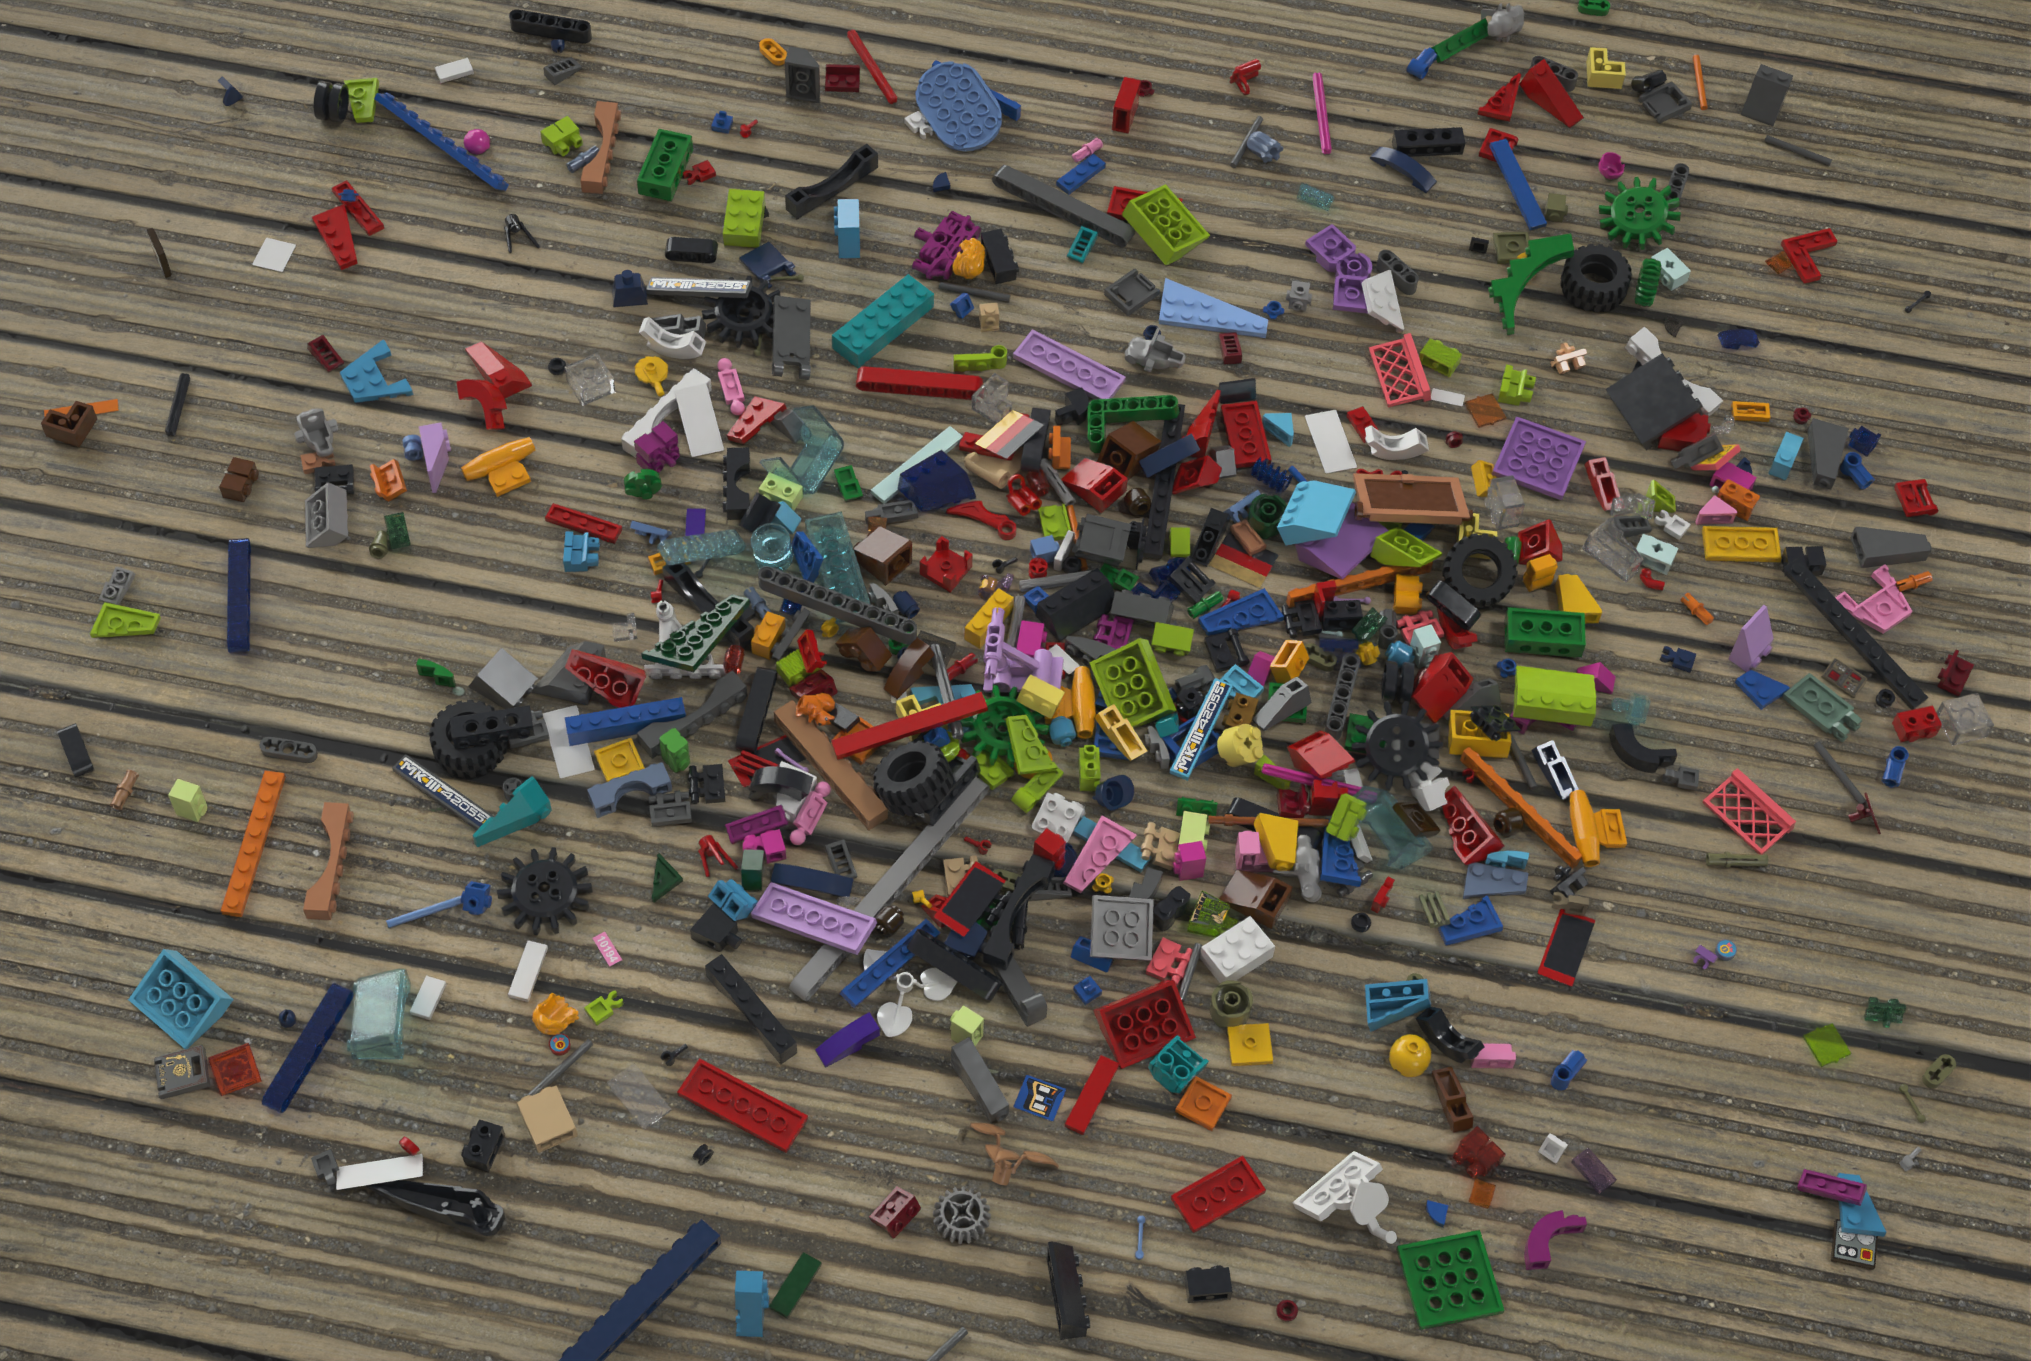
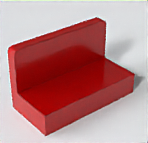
M1335 580L1316 583L1313 601L1320 622L1325 601H1334L1337 587Z

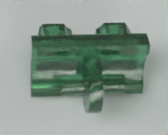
M404 512L384 516L391 550L411 546Z
M1372 607L1352 629V633L1355 634V638L1361 643H1368L1388 618L1379 614Z
M1870 997L1864 1019L1865 1021L1882 1022L1884 1028H1889L1891 1023H1902L1906 1005L1900 1004L1898 999H1889L1887 1003H1882L1877 997Z

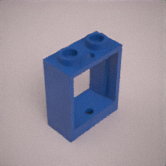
M1196 716L1181 724L1178 732L1162 737L1173 763L1180 750L1176 742L1187 736ZM1213 730L1207 740L1210 747L1202 751L1195 767L1219 753L1217 741L1220 735Z

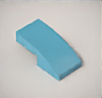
M1521 851L1493 852L1487 855L1485 864L1502 868L1508 865L1525 869L1529 853Z

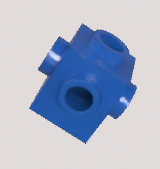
M471 881L461 895L463 910L469 911L472 915H480L487 908H490L492 903V896H489L491 885Z

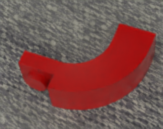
M464 379L456 382L459 400L477 399L481 403L487 430L505 429L502 410L507 409V405L501 391L494 384L486 380Z
M1437 608L1445 639L1452 649L1470 647L1472 642L1477 641L1476 633L1464 630Z

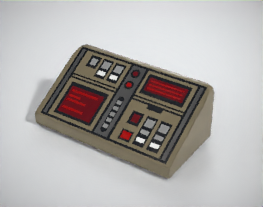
M1837 658L1832 660L1821 676L1853 698H1855L1867 681L1865 676Z

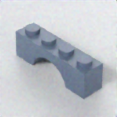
M661 762L651 764L639 771H632L623 777L613 778L609 782L596 784L587 789L596 817L600 818L616 812L619 799L628 792L644 791L651 796L661 792L665 794L672 791V785L664 764Z

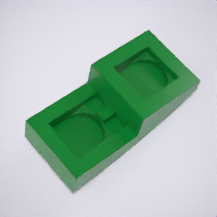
M852 465L834 469V475L844 501L863 497Z
M1106 563L1100 569L1110 581L1112 588L1119 591H1132L1139 579L1138 576L1123 568L1119 571Z
M418 658L416 666L419 675L434 677L436 685L455 688L456 683L452 672L437 663Z

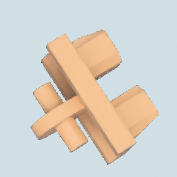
M1562 343L1560 350L1556 351L1557 355L1561 356L1555 357V360L1550 362L1551 367H1556L1559 374H1564L1570 371L1568 364L1570 362L1573 363L1575 370L1583 368L1586 365L1584 356L1587 352L1585 349L1575 351L1574 346L1569 347L1567 343Z

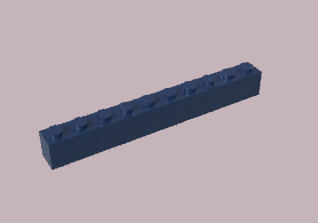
M702 1219L697 1224H692L687 1230V1234L682 1239H677L673 1243L672 1249L667 1254H662L657 1259V1264L652 1269H647L636 1285L632 1284L620 1300L617 1299L612 1303L609 1311L604 1316L601 1315L595 1320L594 1326L589 1331H584L579 1336L578 1342L573 1347L570 1346L563 1352L562 1358L559 1361H604L721 1245L720 1235Z

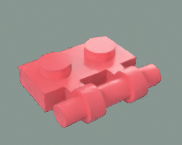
M1422 610L1415 615H1406L1396 620L1397 628L1406 627L1401 629V635L1407 645L1410 646L1414 629L1432 624L1439 638L1444 637V631L1437 618L1429 620V618L1433 617L1432 610Z
M1163 937L1145 974L1161 981H1165L1168 975L1172 977L1171 980H1174L1177 986L1179 981L1184 978V971L1188 966L1193 949L1187 948L1185 953H1179L1182 945ZM1175 961L1179 962L1177 968H1172Z

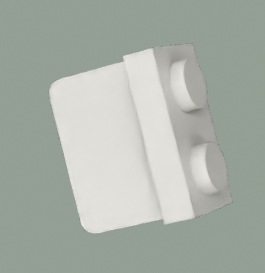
M1047 793L1032 824V828L1041 834L1048 828L1053 833L1061 835L1066 843H1068L1079 819H1082L1086 812L1083 805L1078 802L1072 801L1071 803L1066 801L1065 797L1060 794L1054 793L1053 795Z

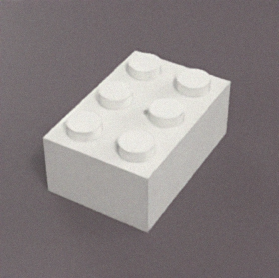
M1249 916L1202 946L1200 959L1219 983L1227 980L1236 981L1271 959L1274 954L1275 945L1252 917Z

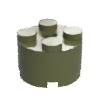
M1235 980L1221 982L1212 993L1209 1009L1216 1025L1227 1028L1246 1024L1253 1004L1252 993L1247 986L1241 985V982Z

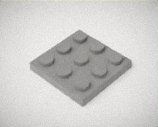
M1093 895L1090 957L1151 961L1153 899Z

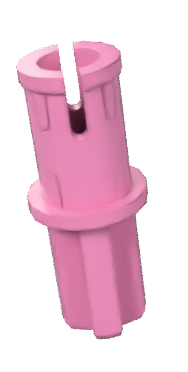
M1095 138L1090 143L1083 144L1080 150L1072 154V158L1075 162H1079L1085 157H1089L1103 147L1102 141Z

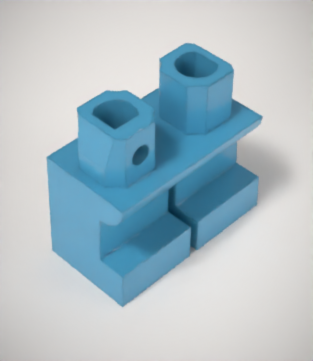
M565 531L563 556L565 572L588 571V566H598V553H589V551H599V538L589 537L588 532L583 535H573V532Z
M733 879L726 883L723 880L717 881L708 895L734 921L747 918L758 903L754 897H751Z

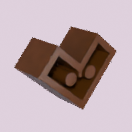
M75 401L67 414L50 409L41 425L46 437L80 447L97 421V416L92 405Z
M871 627L848 628L835 643L842 656L858 658L862 668L868 672L880 671L893 656Z

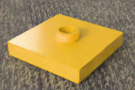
M632 738L594 750L595 757L606 782L616 777L620 778L628 775L632 771L645 769Z
M1269 1023L1227 1027L1231 1066L1273 1064Z

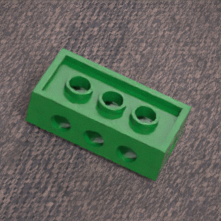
M658 129L637 178L638 194L672 202L693 152L691 135Z
M1508 607L1504 619L1505 652L1582 658L1586 646L1585 613Z

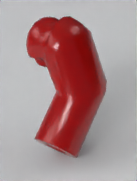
M1642 569L1640 579L1647 588L1663 591L1665 582L1654 580L1650 569Z

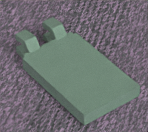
M1808 673L1783 695L1785 701L1823 731L1830 734L1833 733L1834 737L1841 742L1848 738L1847 734L1850 732L1843 725L1845 722L1847 727L1854 732L1861 726L1862 719L1853 712L1854 707L1811 673Z

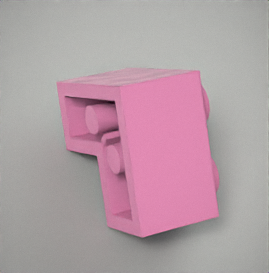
M1238 832L1235 848L1236 870L1252 873L1273 872V870H1276L1269 867L1259 842V832Z

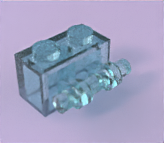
M1630 692L1628 700L1614 698L1611 701L1614 711L1620 712L1625 710L1624 716L1628 723L1638 726L1640 723L1645 724L1651 703L1649 696Z

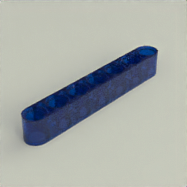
M249 538L229 539L227 648L229 653L250 651L251 544Z
M336 983L330 986L262 1099L263 1106L281 1114L286 1111L354 997L353 990Z

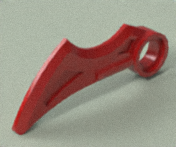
M982 501L966 502L946 510L947 514L973 518L997 529L998 536L1003 540H1011L1016 536V524L1009 520L1006 515L989 512L983 506ZM1005 527H1009L1012 529V531L1009 533H1005L1002 531V529Z

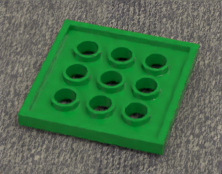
M1480 1230L1397 1246L1396 1250L1420 1330L1504 1313L1503 1303ZM1467 1251L1471 1258L1464 1260L1459 1256V1252ZM1446 1255L1449 1257L1450 1262L1443 1264L1439 1261L1438 1257ZM1418 1260H1427L1429 1263V1267H1420L1418 1265ZM1473 1271L1477 1278L1469 1280L1465 1276V1272ZM1452 1275L1456 1279V1283L1448 1284L1444 1277ZM1431 1279L1434 1281L1435 1287L1427 1288L1423 1281ZM1478 1291L1482 1294L1483 1299L1475 1300L1472 1298L1471 1293ZM1457 1295L1461 1298L1462 1303L1454 1304L1450 1297ZM1436 1299L1441 1303V1307L1435 1309L1431 1307L1429 1301Z

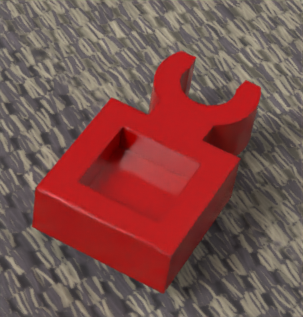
M708 160L692 166V171L687 170L683 172V178H688V185L694 184L698 179L700 182L716 176V171Z
M1389 876L1372 903L1371 910L1377 914L1381 907L1385 909L1390 900V897L1387 895L1393 888L1395 879Z

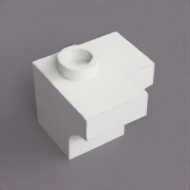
M1438 778L1433 781L1428 779L1410 789L1412 795L1419 801L1424 810L1431 811L1447 804L1445 790L1450 783L1448 778Z

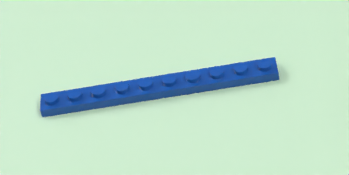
M386 92L385 94H376L374 98L376 101L493 188L507 190L509 184L503 181L504 178L502 176L492 173L490 167L480 164V160L472 155H468L466 149L460 146L457 147L455 141L444 137L440 130L430 127L431 124L428 121L418 118L419 115L414 111L407 110V106L399 101H395L393 95Z

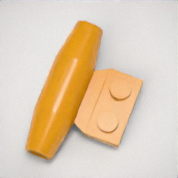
M530 437L508 442L477 456L462 466L461 470L466 481L489 476V483L496 496L499 497L531 482L524 465L519 461L536 451Z
M1079 666L1074 670L1072 688L1068 689L1061 686L1060 690L1065 692L1053 717L1050 719L1045 716V723L1049 724L1054 718L1065 716L1068 719L1073 717L1077 736L1081 739H1088L1093 736L1095 724V688L1090 669L1086 666Z
M1575 790L1570 793V820L1576 847L1582 855L1581 859L1584 866L1595 867L1600 864V844L1606 846V848H1625L1627 845L1620 809H1601L1594 813L1584 790Z

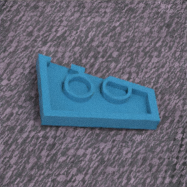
M1838 1173L1837 1175L1839 1178L1863 1183L1860 1175ZM1867 1190L1861 1206L1839 1201L1842 1232L1881 1237L1886 1235L1887 1232Z

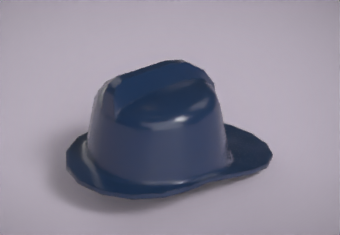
M1117 775L1097 785L1095 796L1092 799L1097 800L1100 806L1110 811L1124 807L1133 799V782L1126 775Z

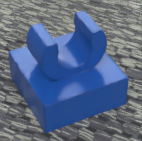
M719 111V114L716 113L711 125L712 131L729 134L733 123V116H728L725 111Z
M962 293L950 303L952 310L955 311L958 318H964L974 309L968 293Z
M1091 976L1073 986L1074 992L1085 1005L1102 995V990Z

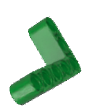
M1173 395L1095 399L1090 401L1088 404V442L1090 450L1093 453H1101L1106 440V423L1175 419L1179 415L1178 399Z

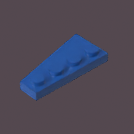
M1265 588L1198 618V622L1207 636L1225 633L1234 628L1240 630L1284 620L1283 614Z

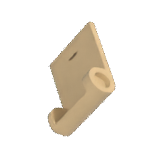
M1020 446L1016 450L1012 461L985 455L979 456L977 453L972 452L965 457L964 467L1002 489L1007 485L1011 476L1021 471L1020 466L1024 447Z

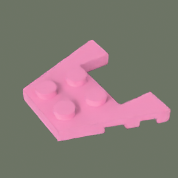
M1886 564L1875 570L1871 575L1883 589L1859 605L1845 591L1835 597L1855 619L1882 634L1905 620L1912 613L1904 595L1897 589L1894 577L1890 576L1889 568Z

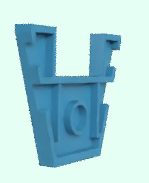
M385 340L380 341L340 371V376L355 403L379 400V397L386 396L396 398L397 395L406 394V396L413 395V391L406 379L387 385L375 362L392 356Z

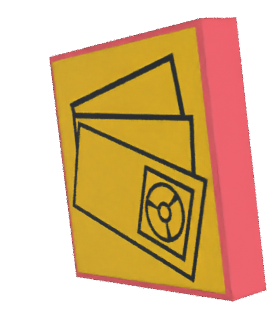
M1739 444L1722 445L1723 451L1692 466L1691 469L1694 471L1718 470L1738 454L1741 448Z

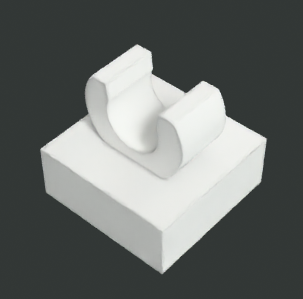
M1550 1133L1538 1152L1554 1163H1557L1568 1145Z

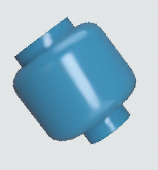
M1401 641L1391 642L1385 652L1387 660L1396 661L1399 669L1403 662L1413 663L1415 659L1413 648Z
M1060 716L1051 721L1049 733L1052 742L1056 745H1061V747L1071 745L1076 737V731L1071 719Z

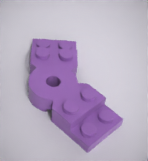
M1331 224L1307 239L1305 245L1317 256L1316 261L1327 272H1335L1333 310L1368 314L1361 283L1371 277L1372 262L1363 253L1355 254L1356 245Z

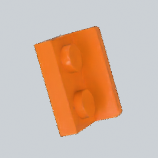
M1729 479L1725 481L1717 495L1722 501L1736 509V516L1746 521L1751 517L1753 509L1760 499V495Z

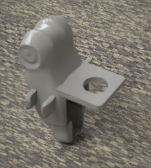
M1500 3L1498 10L1482 9L1481 20L1486 16H1492L1491 21L1488 23V35L1498 37V42L1502 40V37H1506V42H1508L1511 34L1521 31L1524 25L1525 14L1521 5L1511 6L1508 3L1506 5L1507 9H1502V3Z
M1160 328L1156 329L1152 340L1135 337L1129 342L1128 348L1125 350V360L1130 364L1139 363L1141 366H1145L1144 370L1147 372H1151L1152 368H1181L1185 363L1186 356L1184 353L1175 350L1171 344L1165 342V336L1158 335Z
M317 408L302 412L296 416L300 429L294 433L296 442L299 444L305 442L310 449L316 451L319 457L331 455L333 453V432L338 430L336 420L327 421L323 409Z
M1300 835L1297 839L1294 871L1273 870V873L1278 876L1298 877L1302 897L1308 902H1316L1321 898L1322 891L1318 885L1321 873L1319 853L1316 849L1312 848L1309 836Z

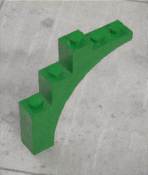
M1571 233L1528 240V247H1525L1526 258L1510 260L1509 267L1506 268L1508 278L1491 280V287H1488L1489 297H1493L1494 304L1498 303L1499 312L1503 313L1504 318L1501 319L1502 328L1506 329L1507 335L1514 334L1515 307L1526 284L1545 267L1574 256Z

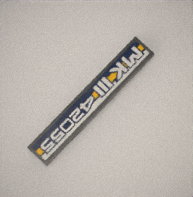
M651 277L646 292L652 295L747 298L752 283L749 280Z
M406 754L392 767L393 772L476 830L489 817H494Z

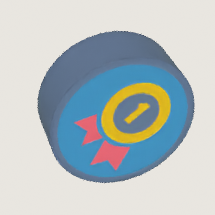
M1726 939L1719 941L1715 948V953L1719 956L1718 958L1724 961L1732 960L1737 952L1736 945Z

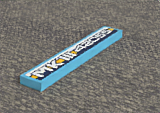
M1217 678L1214 679L1170 769V774L1188 781L1233 689L1232 684Z

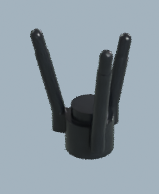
M510 214L505 218L506 226L504 229L509 253H512L510 232L517 233L521 229L537 248H540V245L516 214Z

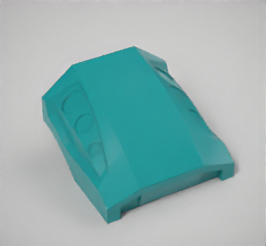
M1177 1035L1149 1063L1148 1068L1153 1078L1168 1091L1180 1094L1183 1088L1207 1066L1209 1061L1203 1059L1180 1040L1181 1037Z

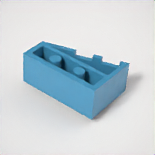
M838 199V206H834L835 236H838L839 258H860L859 199Z
M1427 979L1365 985L1367 1022L1371 1032L1431 1007L1430 987Z
M736 1271L735 1310H738V1316H736V1336L763 1337L765 1308L769 1309L768 1279H764L763 1271Z

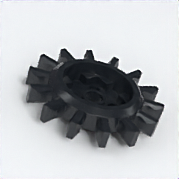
M747 275L746 280H749L752 283L751 276ZM764 280L758 288L751 287L747 298L718 297V299L705 296L704 305L715 309L702 310L703 320L716 319L707 324L708 333L720 328L722 332L719 334V342L723 344L731 335L735 337L737 348L741 347L742 339L751 337L755 346H759L758 334L762 332L773 339V329L770 327V324H773L774 304L772 303L774 302L775 295L781 296L779 289L767 295L765 292L769 288L768 281ZM745 312L749 315L746 317L740 316V313Z
M1388 701L1384 702L1386 716L1380 719L1376 716L1375 712L1369 709L1367 715L1374 723L1370 729L1362 725H1356L1355 727L1359 734L1367 736L1366 742L1351 744L1352 750H1365L1367 753L1366 758L1360 759L1355 763L1357 769L1371 764L1375 769L1369 774L1368 782L1373 783L1379 774L1387 776L1385 782L1387 791H1390L1393 787L1394 778H1402L1406 791L1410 790L1411 782L1408 776L1416 773L1420 780H1428L1427 774L1422 771L1421 767L1424 763H1428L1432 767H1439L1440 764L1436 758L1428 756L1429 749L1438 750L1443 748V742H1430L1428 739L1429 734L1439 729L1438 724H1431L1426 728L1420 724L1427 714V710L1424 708L1418 712L1415 718L1407 716L1410 709L1408 701H1404L1402 704L1401 714H1393L1390 703ZM1398 727L1401 731L1399 734H1395L1393 729ZM1394 740L1402 741L1403 747L1400 750L1392 748L1391 744ZM1409 741H1414L1415 746L1409 747L1407 743ZM1380 742H1386L1387 746L1385 748H1381L1379 746ZM1395 755L1401 756V760L1398 762L1393 758Z
M552 847L549 852V859L539 860V854L534 848L531 849L532 863L524 865L517 857L513 859L514 866L519 871L516 876L506 872L501 873L502 881L512 884V889L497 890L498 899L513 898V902L501 908L502 914L505 917L518 910L520 915L514 921L516 929L519 930L528 919L533 921L532 929L534 935L538 936L542 923L549 922L554 934H558L559 923L557 920L565 917L571 924H577L576 916L571 912L574 906L588 911V901L578 898V894L592 893V883L577 884V880L588 875V870L586 866L573 872L570 870V867L576 861L574 854L571 853L561 863L556 861L558 857L555 847ZM542 885L550 886L547 892L539 891ZM554 892H559L556 896L552 895ZM534 895L539 896L537 899H532Z

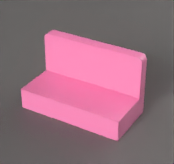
M1483 1044L1485 1048L1479 1052L1477 1057L1471 1059V1068H1513L1516 1054L1512 1052L1511 1044Z

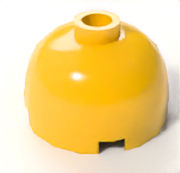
M1412 1034L1403 1035L1393 1043L1389 1052V1061L1392 1068L1401 1072V1075L1405 1077L1420 1076L1430 1065L1431 1049L1423 1038Z

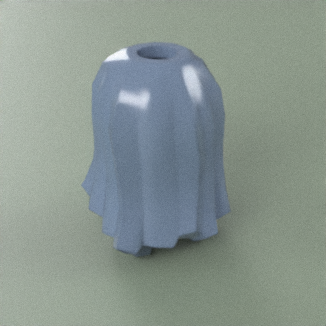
M1260 131L1253 132L1248 137V149L1259 156L1264 163L1270 162L1272 159L1277 161L1280 158L1279 154L1283 151V146L1278 141Z

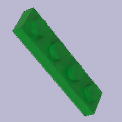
M1484 18L1431 47L1437 54V62H1442L1489 36L1488 22Z

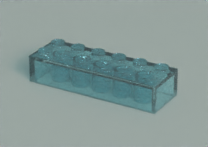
M842 511L805 519L806 536L824 558L819 569L821 585L870 604ZM836 618V622H835V623L838 624V623L845 622V621H843V620H840V619H837V618Z

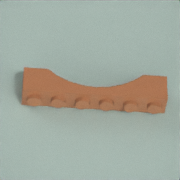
M597 101L594 113L595 124L601 132L603 142L596 157L583 167L581 188L584 193L603 194L604 187L608 186L607 174H610L611 164L609 162L613 160L612 147L616 146L615 134H618L619 124L617 122L621 120V110H618V103Z
M324 802L321 822L330 838V858L322 876L306 892L303 908L306 919L331 920L332 913L336 912L337 903L335 897L340 892V883L338 881L339 877L343 876L342 860L346 859L347 847L345 845L346 841L350 839L349 824L353 823L354 813L350 810L348 803Z

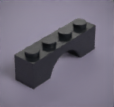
M749 447L727 448V455H723V466H727V471H723V482H727V486H723V497H726V501H723V513H727V520H742L750 505L749 493L740 490L736 483L741 477L750 474Z

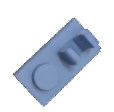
M1256 490L1223 512L1229 514L1235 524L1240 522L1238 514H1241L1243 519L1248 517L1244 507L1247 506L1249 509L1252 500L1260 495V492Z
M632 521L630 528L635 529L636 534L646 536V533H650L649 543L654 544L655 539L659 537V546L661 547L665 546L667 537L669 538V535L672 534L671 531Z

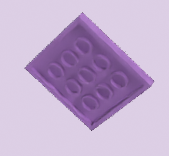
M1516 416L1492 471V475L1562 500L1586 441Z

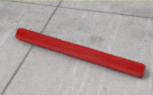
M854 29L848 31L847 37L890 104L896 103L897 96L859 35Z

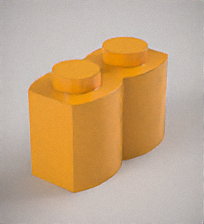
M1550 554L1527 562L1523 582L1529 592L1552 584L1558 565Z
M1396 574L1393 611L1396 614L1415 615L1418 610H1421L1422 598H1419V594L1422 593L1423 583L1419 582V576Z

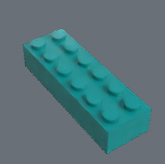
M907 274L832 334V349L856 368H860L934 308V293Z

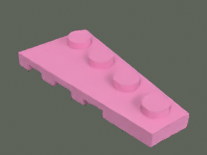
M1102 815L1063 884L1082 893L1137 835Z

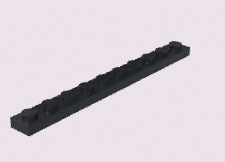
M1178 404V417L1164 420L1160 449L1180 440L1185 405ZM1176 464L1156 473L1143 557L1162 559Z
M1799 558L1783 568L1782 572L1911 710L1916 709L1929 698Z

